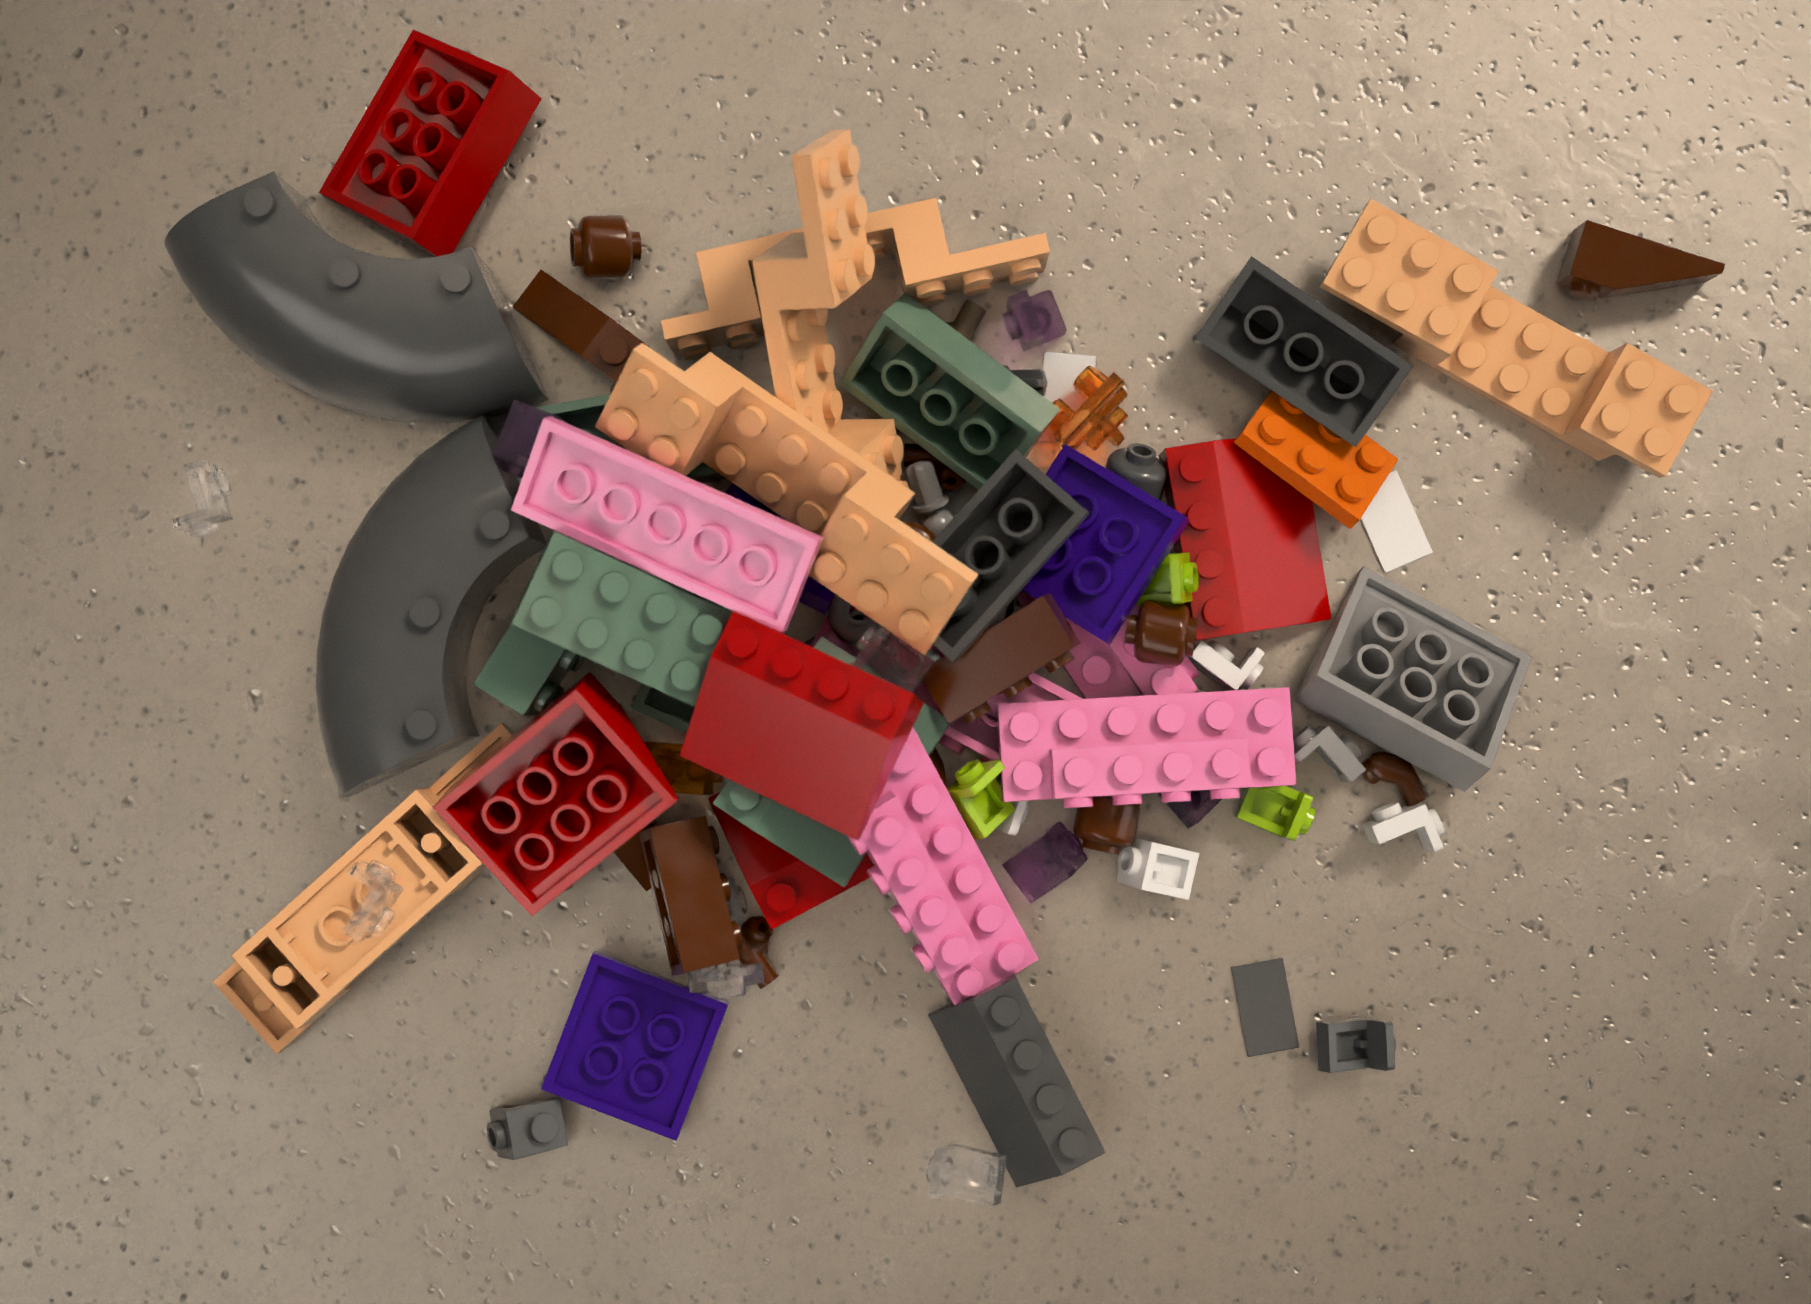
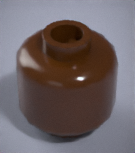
M586 216L580 220L578 228H571V262L573 267L579 266L582 274L587 278L625 277L630 273L632 261L641 260L642 245L640 233L631 232L630 224L624 216Z
M1146 600L1140 605L1138 615L1129 614L1125 643L1134 644V655L1140 662L1178 666L1184 661L1185 656H1193L1198 618L1190 617V611L1184 604Z
M1112 796L1093 797V807L1077 808L1073 832L1076 837L1083 840V848L1119 855L1121 848L1130 847L1134 843L1141 810L1140 804L1113 805Z

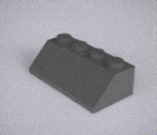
M1252 256L1196 336L1198 341L1354 447H1357L1413 368V365Z
M1017 449L1012 452L932 541L933 544L978 574V577L933 644L954 664L1090 515L1085 508Z
M1015 974L1002 979L956 1005L950 1003L928 1014L1016 1188L1062 1176L1106 1153Z

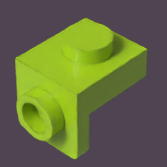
M1169 553L1136 605H1141L1146 600L1171 602L1173 604L1193 601L1192 592H1197L1199 576L1196 563L1190 562V553Z
M976 759L965 764L955 773L954 776L957 780L947 789L974 840L985 839L1016 810L1011 802H1002V788L995 779L1005 769L1000 759L983 763Z
M1290 787L1246 788L1234 817L1285 839L1296 841L1299 833L1305 835L1308 832L1316 809L1310 807L1313 796Z

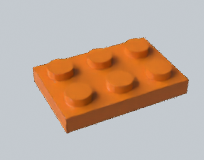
M1272 390L1267 394L1234 441L1237 446L1349 529L1361 519L1398 461L1397 457L1366 434L1357 447H1354Z

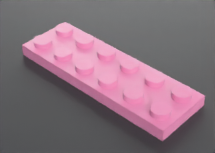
M552 416L545 417L542 420L511 508L513 512L781 633L788 629L824 538Z

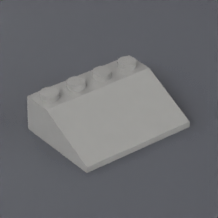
M1363 566L1359 570L1315 653L1294 701L1465 792L1492 767L1532 656Z

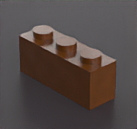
M1048 593L983 632L955 664L945 656L919 672L918 675L948 724L962 717L967 725L992 710L987 701L1003 691L1006 698L1010 699L1033 685L1028 675L1043 666L1051 674L1075 659L1070 650L1081 644L1051 593Z
M706 815L650 827L639 834L672 976L740 959L738 950L742 948V935L737 922L730 919L727 902L731 900L730 885L726 875L719 873L715 856L719 854L720 850L719 839L715 828L708 826Z

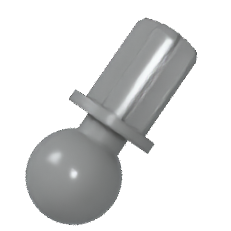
M921 460L914 462L906 468L911 490L915 493L913 496L915 502L912 504V510L915 513H924L919 524L927 527L937 537L954 516L948 510L942 508L949 502L948 494L942 493L934 464L930 460Z

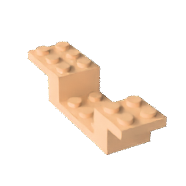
M850 129L831 130L791 155L804 232L791 233L752 261L775 396L909 488L908 483L903 481L901 468L903 442L901 437L896 435L894 419H841L843 401L840 392L836 390L833 374L835 352L833 346L828 343L825 325L828 308H836L873 278L875 256L872 247L867 244L866 238L867 204L865 198L860 195L857 174L860 168L858 149L852 144Z
M936 198L867 213V221L865 223L867 244L872 247L875 260L886 256L885 250L893 249L903 293L909 294L924 307L945 301V294L963 291L964 296L980 295L992 290L991 284L1006 280L1010 281L1011 286L1034 282L1038 279L1037 273L1045 271L1050 254L1046 233L949 255ZM803 228L696 252L709 310L661 320L665 341L674 355L683 354L684 360L703 358L709 352L712 353V347L730 344L731 349H742L758 344V337L765 336L752 261L791 233L804 232Z
M1373 199L1366 203L1319 286L1320 288L1399 331L1392 343L1395 347L1592 458L1600 461L1617 454L1658 478L1667 475L1713 390L1629 343L1611 352L1600 348L1492 287L1491 284L1499 270Z
M644 343L633 349L595 428L630 452L684 476L688 475L703 462L788 522L824 537L809 576L925 656L978 577V574L899 520L915 493L713 353L709 352L687 370L683 371Z
M505 723L498 725L431 787L416 789L231 956L236 962L213 981L217 988L276 1054L288 1047L353 988L351 983L447 896L461 891L487 868L432 807L449 787L514 735Z

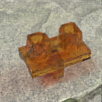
M1089 365L1073 383L1074 389L1086 401L1076 411L1072 410L1060 398L1053 402L1061 410L1048 427L1053 433L1060 450L1064 444L1076 450L1085 441L1090 448L1096 451L1106 439L1117 447L1125 440L1118 427L1128 415L1118 406L1128 394L1122 387L1125 384L1124 381L1113 372L1107 377Z
M643 741L675 793L712 795L713 783H721L724 780L723 776L679 756L683 743Z

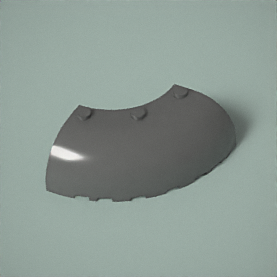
M274 171L219 195L197 207L179 220L165 238V247L184 284L206 315L228 339L264 369L291 386L333 406L381 419L406 423H457L463 420H474L482 415L495 417L513 413L549 400L493 271L471 247L451 254L422 259H394L356 250L332 238L315 217L307 200Z
M485 415L474 419L439 440L420 454L389 484L368 510L352 536L333 577L322 614L317 646L316 694L319 723L328 762L343 798L360 793L479 737L469 705L467 676H465L468 645L470 646L475 626L483 609L481 608L491 592L520 564L542 551L547 543L538 522L511 511L520 484L489 418Z

